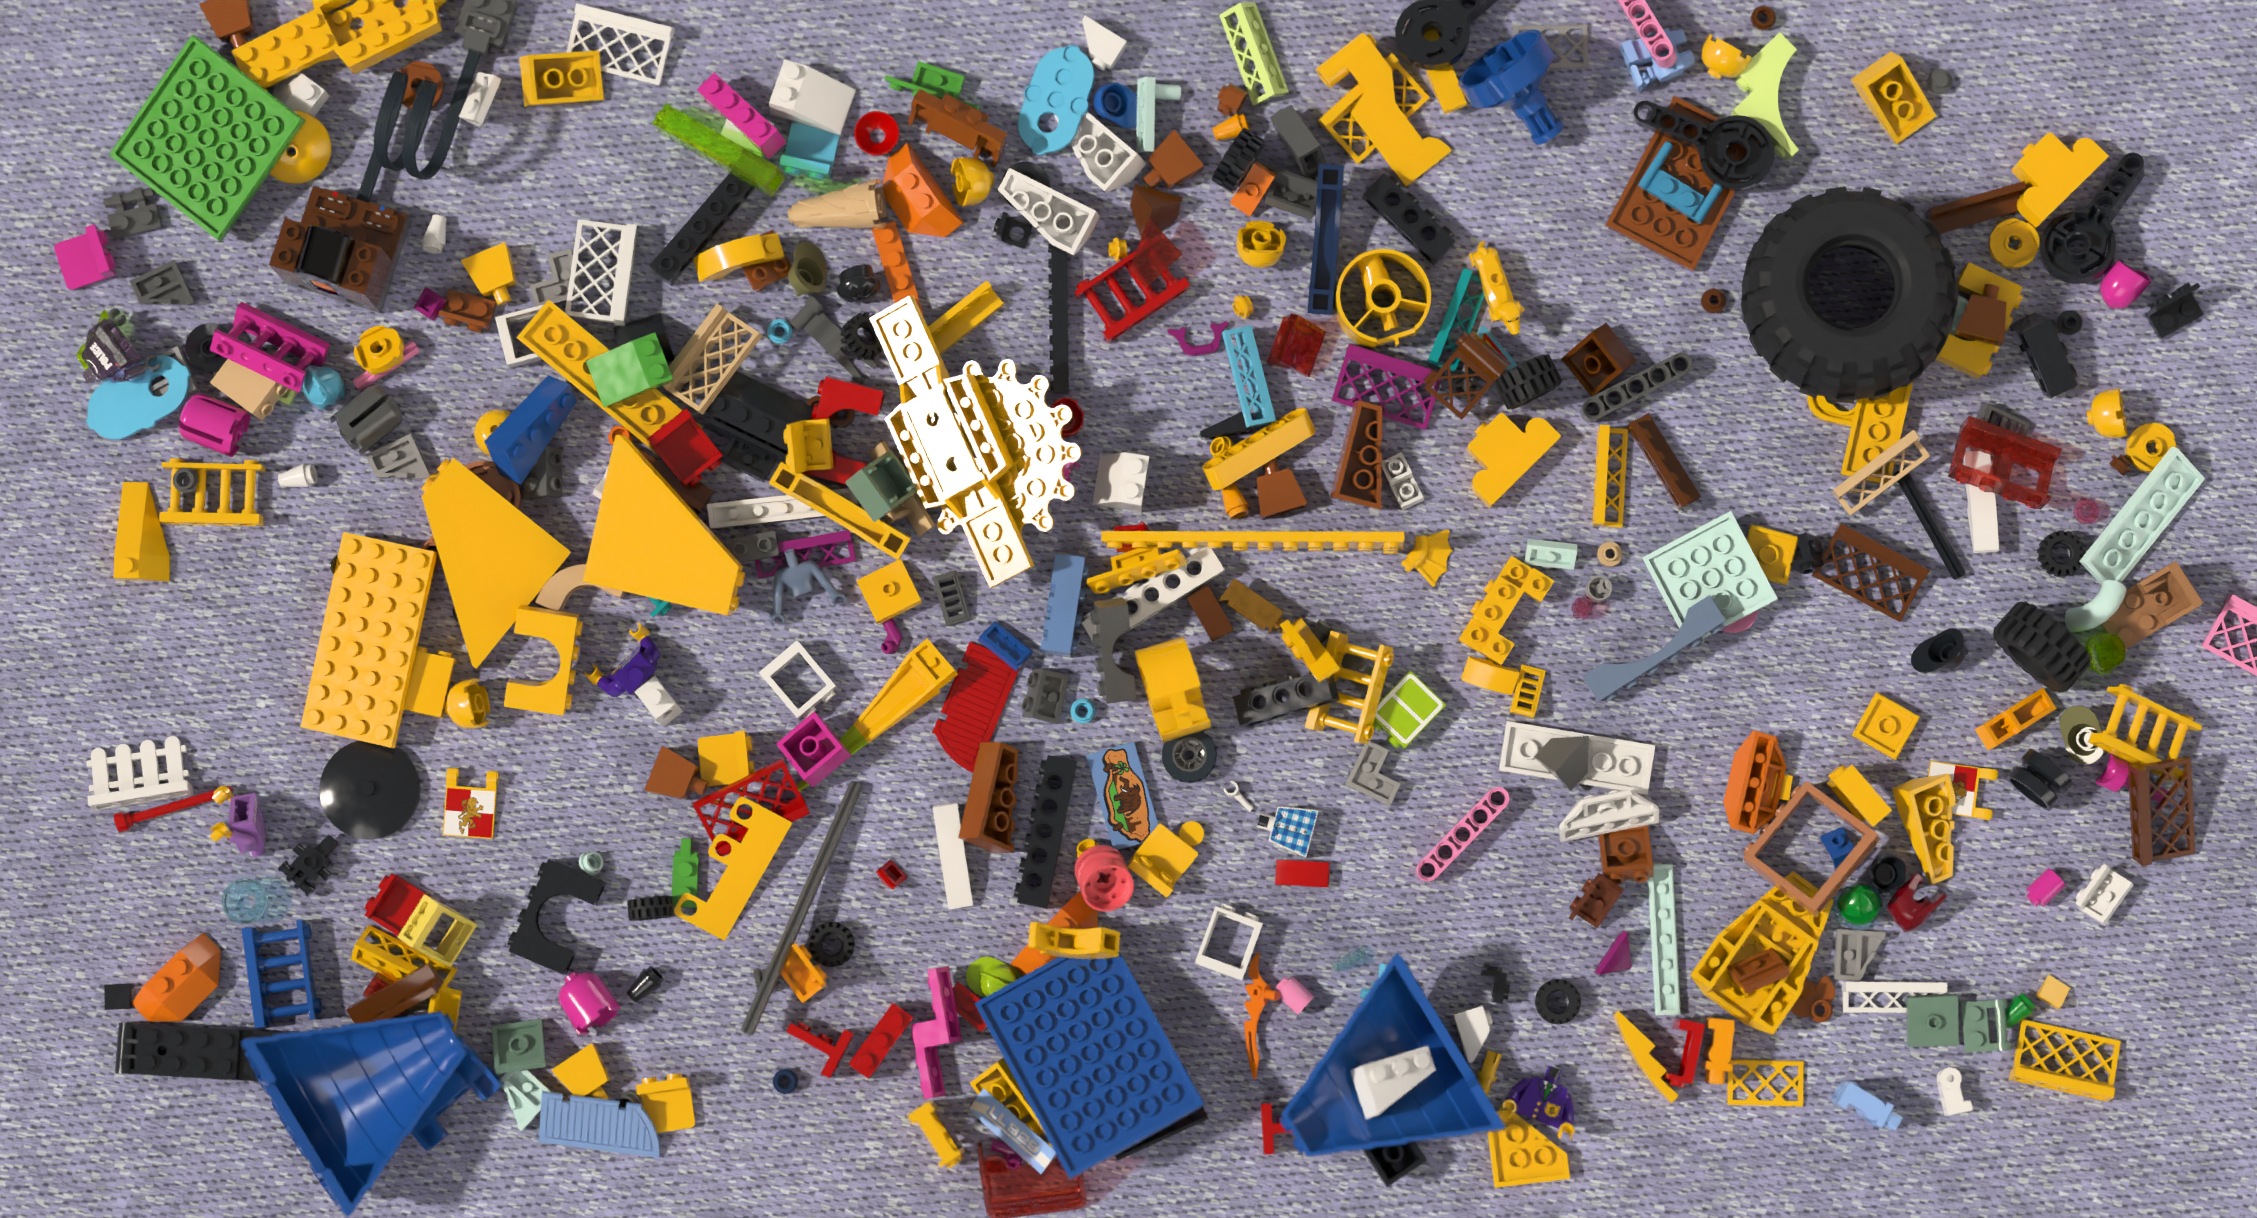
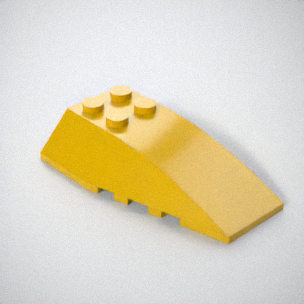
M1794 871L1784 878L1811 899L1819 891L1818 888ZM1774 886L1716 936L1690 976L1705 996L1742 1023L1773 1035L1801 995L1805 978L1811 967L1813 955L1817 950L1819 938L1824 930L1834 900L1831 899L1820 914L1815 917ZM1772 948L1784 961V965L1789 967L1790 975L1745 994L1743 988H1740L1728 975L1727 967Z

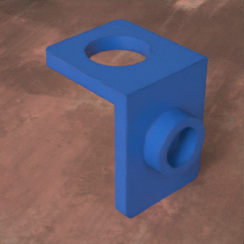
M1842 827L1820 836L1821 842L1832 858L1834 870H1836L1853 850L1854 845Z

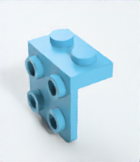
M793 123L790 128L785 155H781V169L784 170V173L793 176L804 174L808 175L810 179L823 181V179L830 180L839 135L801 123Z

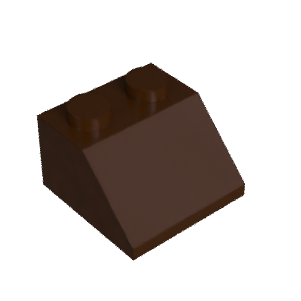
M1607 323L1592 331L1561 358L1591 397L1637 362Z

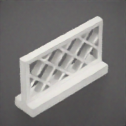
M576 3L574 11L576 14L567 52H573V49L581 43L586 51H590L585 41L597 34L603 44V47L598 49L599 53L606 49L612 59V62L601 66V71L660 86L675 28ZM580 20L590 22L594 32L582 38L578 31ZM595 24H599V25H603V26L600 27L599 29H597V27L595 26ZM607 27H611L615 30L618 38L606 44L600 32ZM619 30H623V31H627V32L621 35L620 32H619ZM631 33H635L642 43L630 50L623 38ZM642 35L651 38L645 41ZM576 36H578L580 40L575 43ZM655 39L665 41L662 52L654 56L647 44ZM621 40L627 53L615 59L609 47ZM644 46L651 58L639 65L632 53ZM630 55L636 68L629 72H624L618 62ZM661 56L660 63H658L656 59ZM653 61L658 68L656 79L646 77L641 68ZM615 64L618 70L609 67ZM639 70L642 76L633 73Z
M578 219L565 313L570 318L615 323V325L625 326L638 233L637 225H619ZM582 228H594L598 235L587 243L581 236ZM611 230L621 231L620 240L611 246L604 235ZM601 238L609 249L597 256L590 246ZM582 241L584 246L580 248V242ZM618 246H619V253H617V252L615 251V249H616ZM588 249L595 259L586 266H583L578 260V256ZM610 252H613L618 259L617 264L608 270L601 259ZM598 262L605 270V273L594 280L587 270ZM577 264L581 268L578 272H576ZM616 270V274H615V278H614V276H613L611 273ZM585 273L592 283L580 291L575 284V278ZM609 275L614 282V288L605 294L598 283ZM595 286L602 297L591 304L583 294ZM575 289L578 293L573 296V292ZM613 294L611 302L608 297ZM581 296L588 307L582 312L571 311L572 302ZM606 300L611 306L610 316L599 315L594 307Z

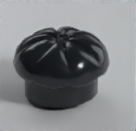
M856 265L840 273V284L837 286L836 291L838 296L846 302L861 303L864 300L868 301L878 294L881 284L874 277L872 266Z

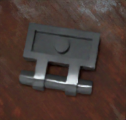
M140 187L134 189V192L126 194L119 192L112 194V197L104 199L106 208L115 206L117 213L107 215L114 240L162 229L157 204L147 205L146 202L147 198L155 197L152 188L143 189ZM137 201L138 208L125 210L124 204Z

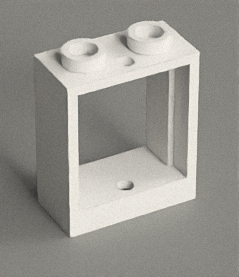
M543 305L495 317L506 363L509 368L542 360L535 353L517 357L509 324L532 319Z
M798 641L794 642L759 672L799 720L802 717L806 719L813 712H816L815 706L821 701L826 703L836 695L834 692L837 688ZM801 654L826 683V686L798 709L772 678Z
M1221 904V907L1215 906L1195 964L1242 981L1263 923L1258 922L1260 918L1247 912H1245L1244 916L1235 913L1236 908ZM1219 915L1254 928L1240 968L1204 956Z

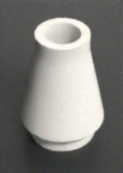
M432 215L431 222L421 241L423 243L422 248L425 251L437 254L442 253L443 248L446 247L447 218L440 215Z
M307 463L278 474V481L282 488L311 487L318 480L314 465Z

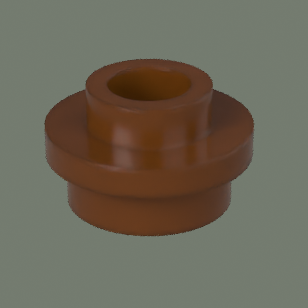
M1759 6L1751 14L1752 25L1761 31L1770 29L1776 21L1775 12L1768 6ZM1765 15L1767 22H1761L1759 16Z
M1709 289L1701 297V305L1708 313H1718L1725 307L1726 297L1718 289ZM1712 296L1716 297L1718 304H1711L1709 298Z
M2120 454L2118 458L2115 455L2111 457L2112 461L2109 464L2121 475L2125 476L2128 472H2132L2129 468L2132 463Z

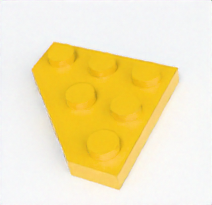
M1508 1109L1502 1110L1501 1113L1496 1110L1506 1128L1501 1131H1487L1494 1188L1570 1179L1566 1152L1516 1113L1511 1118H1508L1510 1115Z

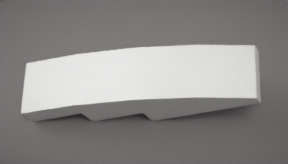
M1966 451L1963 457L1968 499L1967 513L1973 553L1998 552V523L1990 451Z
M958 803L933 806L948 909L973 906L964 840L958 838L961 828Z

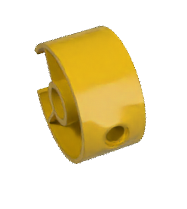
M1390 249L1369 250L1357 255L1341 274L1334 299L1336 318L1344 333L1355 343L1365 348L1375 350L1377 346L1394 342L1395 347H1398L1399 339L1409 336L1415 337L1422 328L1431 304V288L1424 270L1408 255ZM1383 261L1392 262L1404 267L1417 279L1424 295V303L1401 298L1400 289L1396 283L1390 280ZM1359 267L1360 277L1366 292L1364 307L1367 313L1353 327L1342 310L1340 290L1346 278ZM1377 292H1385L1391 296L1393 304L1388 308L1378 307L1372 301V295ZM1397 309L1423 314L1413 329L1379 340L1358 331L1370 317L1382 321L1385 331L1399 327L1395 316Z
M1182 636L1136 650L1135 656L1162 742L1211 728V721L1207 716L1202 700L1200 681L1185 638Z

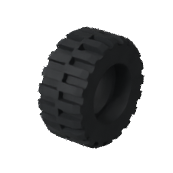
M2026 601L2016 603L1994 627L1993 637L2006 655L2035 680L2055 692L2062 693L2068 691L2090 666V654L2085 650L2082 643L2067 628L2057 622L2055 618Z

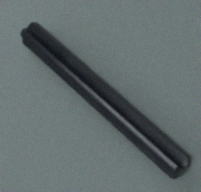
M1908 473L1898 480V483L1949 573L1956 580L1964 576L1966 571L1913 478Z

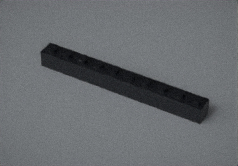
M1048 244V253H1051V259H1048V268H1051V274H1048L1049 283H1052V289H1049V299H1052V305H1049V314H1052V320H1049V329H1052V335H1049L1050 345L1053 344V350L1050 351V360H1053V366H1050V375H1053V381H1050V390H1053V394H1069L1067 252L1052 244Z

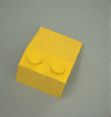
M599 50L536 54L519 57L524 107L604 100Z
M1891 51L1851 79L1862 100L1896 145L1936 117L1935 112L1903 58Z

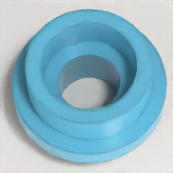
M776 319L769 324L767 333L771 341L783 344L791 338L792 327L786 320ZM783 328L785 330L784 334L777 336L775 333L776 329Z
M1078 699L1071 706V716L1078 723H1088L1095 716V706L1088 699ZM1080 707L1088 709V713L1085 716L1079 715L1078 709Z

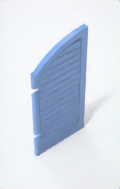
M542 1091L539 1143L654 1158L660 1157V1143L657 1130L642 1104L627 1102L626 1108L619 1107L620 1102L616 1100L570 1095V1101L563 1100L562 1093Z

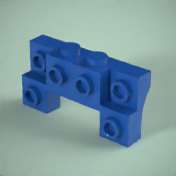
M467 1046L465 1049L466 1056L451 1077L446 1080L429 1108H426L411 1131V1134L425 1151L432 1150L449 1134L437 1118L470 1088L473 1089L481 1101H487L505 1085L491 1066L486 1065L471 1046Z

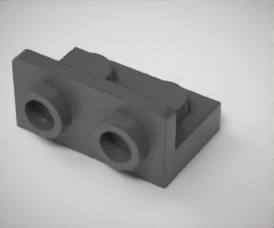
M1033 668L1027 680L1028 692L1022 703V716L1059 724L1069 675Z

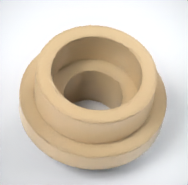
M1605 542L1598 548L1597 558L1602 565L1612 567L1620 562L1622 550L1614 542ZM1606 550H1612L1614 557L1607 558L1605 555Z

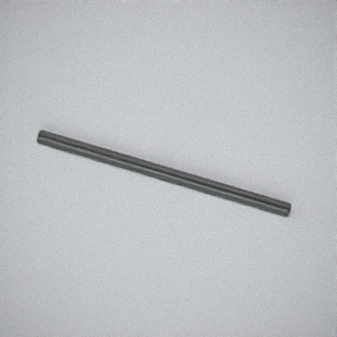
M856 781L849 783L744 1020L741 1031L747 1035L752 1036L755 1033L792 949V945L797 938L862 791V784Z

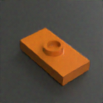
M1256 161L1230 201V204L1251 216L1277 175Z

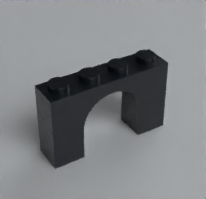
M548 859L547 863L542 862L537 876H540L537 886L533 885L529 891L527 899L530 902L527 909L523 908L519 914L517 922L520 925L517 932L513 931L509 937L507 945L510 948L508 952L560 974L567 975L576 952L556 944L544 936L539 926L540 910L548 899L560 894H568L597 906L606 882Z

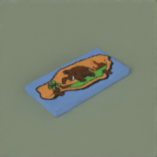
M1134 741L1086 755L1113 848L1121 850L1142 844L1156 828L1158 822Z

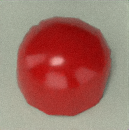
M1067 397L1057 399L1050 408L1066 405L1073 413L1071 420L1062 428V437L1074 436L1083 427L1084 412L1075 399Z

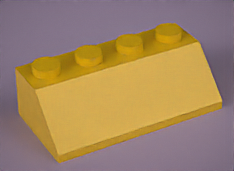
M1004 1057L970 1082V1085L978 1095L982 1089L988 1091L1052 1148Z

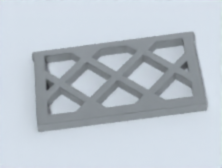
M1588 24L1522 25L1512 27L1514 35L1518 34L1519 31L1539 30L1541 33L1544 30H1557L1560 33L1552 43L1545 39L1552 51L1561 58L1558 63H1550L1548 69L1589 68ZM1569 30H1582V39L1576 43L1566 33ZM1562 37L1566 38L1574 46L1565 56L1554 47ZM1577 49L1583 54V63H1571L1567 58Z

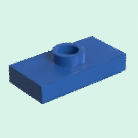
M996 621L978 639L979 642L1015 671L1033 653L1031 649Z

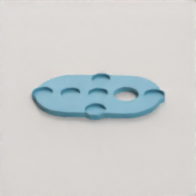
M1069 45L1057 48L1044 55L1036 66L1030 85L1025 88L1023 94L1025 100L1018 118V130L1022 140L1036 155L1043 156L1067 147L1075 138L1082 117L1088 111V99L1093 88L1095 73L1091 61L1081 52L1078 46ZM1047 113H1053L1059 120L1057 128L1050 133L1040 131L1038 126L1040 118Z
M164 355L156 356L157 359L149 364L151 367L161 364V369L158 372L146 370L131 377L127 376V371L141 366V364L145 363V360L133 367H125L124 373L122 371L117 376L102 383L93 392L88 404V417L86 419L88 427L95 430L102 437L111 440L126 439L143 429L155 427L158 421L176 412L185 402L189 392V379L191 376L188 367L183 366L174 358ZM164 376L169 383L168 390L162 396H154L150 389L151 383L156 377Z

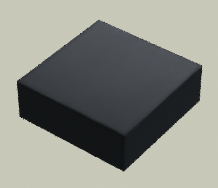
M131 984L104 985L105 1010L132 1009Z

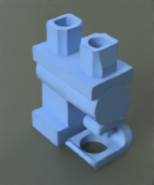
M1669 28L1663 29L1677 55L1675 64L1667 69L1660 68L1655 63L1641 39L1628 40L1621 43V53L1638 92L1644 91L1646 86L1656 78L1660 83L1683 75L1684 69L1695 64V58L1691 50L1679 54L1676 48L1687 42L1683 29L1671 32ZM1657 32L1652 33L1646 37L1652 38L1657 34ZM1662 51L1659 57L1667 56L1670 51ZM1653 62V65L1647 67L1644 72L1638 70V66Z
M1854 1081L1841 1082L1831 1098L1833 1104L1842 1109H1846L1848 1105L1856 1108L1858 1116L1867 1119V1123L1873 1127L1882 1128L1884 1126L1889 1130L1895 1131L1903 1118L1892 1111L1893 1105L1888 1102H1882L1880 1099L1864 1091Z

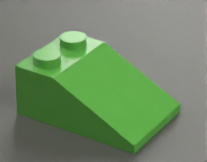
M655 332L586 361L604 408L674 382Z

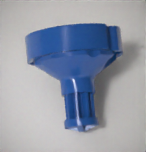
M1527 30L1518 33L1506 42H1500L1475 60L1459 79L1458 86L1472 107H1510L1517 118L1522 119L1532 134L1531 139L1535 145L1548 142L1564 128L1560 118H1556L1547 105V99L1539 88L1554 57V52L1539 30Z

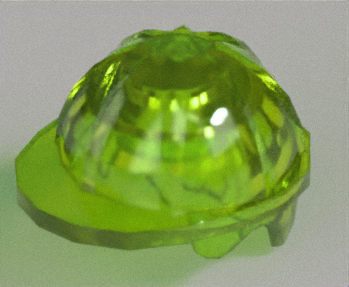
M2097 632L2084 645L2085 650L2088 651L2091 657L2088 668L2096 671L2097 674L2108 675L2125 660V645L2116 634Z

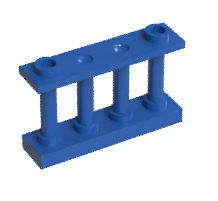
M296 920L297 928L262 934L256 932V927L241 928L255 1028L269 1027V1021H272V1018L309 1013L310 1020L319 1019V1014L322 1013L320 998L316 999L308 939L312 938L310 924H306V920ZM299 938L301 953L265 959L263 956L260 957L259 947L263 943ZM302 963L304 978L274 983L263 982L262 972L266 968ZM306 988L307 1003L271 1008L266 1005L265 997L269 996V993Z

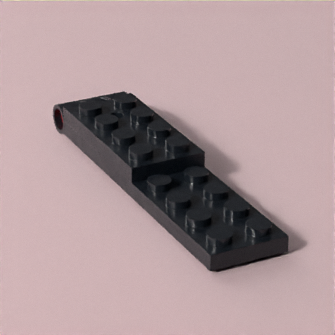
M119 1023L115 1073L258 1081L246 1058L245 1053L247 1051H244L241 1041L246 1038L275 1036V1034L288 1032ZM162 1046H165L167 1048V1053L165 1055H162L160 1053V1049Z

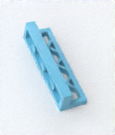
M1252 326L1224 330L1222 335L1246 428L1268 426L1275 422L1276 418ZM1231 335H1235L1237 347L1232 344ZM1240 358L1244 372L1238 367L1237 362ZM1246 381H1247V385H1248V389H1249L1250 395H1248L1247 393H1245V390H1244V387H1243V386L1245 385ZM1252 405L1255 412L1256 420H1252L1250 409Z

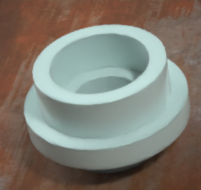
M587 851L580 856L579 866L586 875L594 876L601 871L603 859L599 853Z

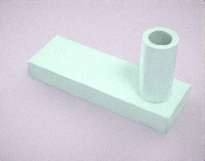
M1155 77L1137 79L1136 153L1146 154L1154 152L1155 99L1179 100L1181 96V87L1179 85L1155 84Z

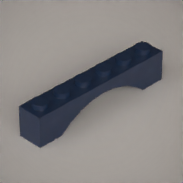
M1319 164L1307 313L1333 315L1344 165Z

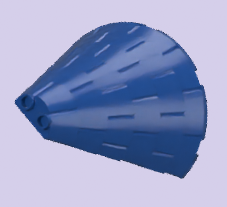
M1399 952L1392 956L1381 976L1376 979L1360 1006H1357L1322 1060L1318 1061L1302 1088H1299L1281 1114L1283 1117L1279 1119L1286 1132L1291 1130L1296 1139L1293 1140V1143L1300 1154L1305 1152L1307 1157L1339 1153L1340 1151L1371 1149L1376 1146L1406 1144V1142L1471 1135L1474 1132L1501 1131L1506 1128ZM1428 1046L1436 1070L1380 1114L1366 1119L1350 1071L1372 1062Z
M433 1012L405 1018L342 1025V1027L311 1029L303 1032L275 1034V1036L246 1038L241 1041L244 1051H247L245 1053L246 1058L261 1087L271 1097L270 1101L302 1156L310 1162L312 1172L336 1206L339 1205L341 1207L339 1209L345 1217L352 1215L367 1190H370L405 1137L411 1133L426 1108H429L446 1080L451 1077L466 1056L465 1049L467 1045L460 1035L456 1037L451 1029L454 1027V1023L447 1013L443 1015L442 1012Z

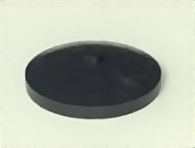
M364 741L350 743L337 751L326 764L319 785L321 805L331 823L347 835L366 840L384 838L403 828L417 809L421 790L417 769L411 759L396 746L395 748H390Z

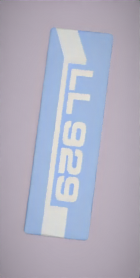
M982 1089L969 1111L1042 1174L1056 1154L1054 1149L988 1091Z

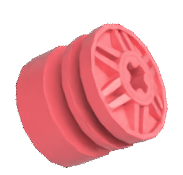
M1097 845L1087 849L1079 856L1075 863L1074 874L1084 900L1091 908L1098 911H1113L1121 908L1129 901L1133 893L1134 882L1123 855L1116 848L1108 845Z

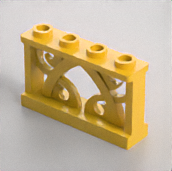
M934 1100L929 1101L907 1116L912 1124L918 1123L941 1158L942 1161L938 1163L940 1168L946 1165L949 1169L964 1159L961 1154L966 1151L964 1148H957L935 1113L939 1108Z

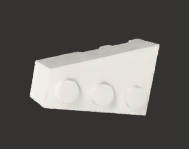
M1425 1046L1351 1070L1350 1073L1365 1118L1368 1119L1380 1114L1436 1069L1429 1048Z

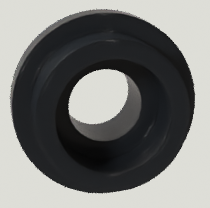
M2073 310L2062 312L2057 319L2058 329L2065 335L2076 334L2082 327L2081 316ZM2067 318L2073 319V326H2068L2066 324Z

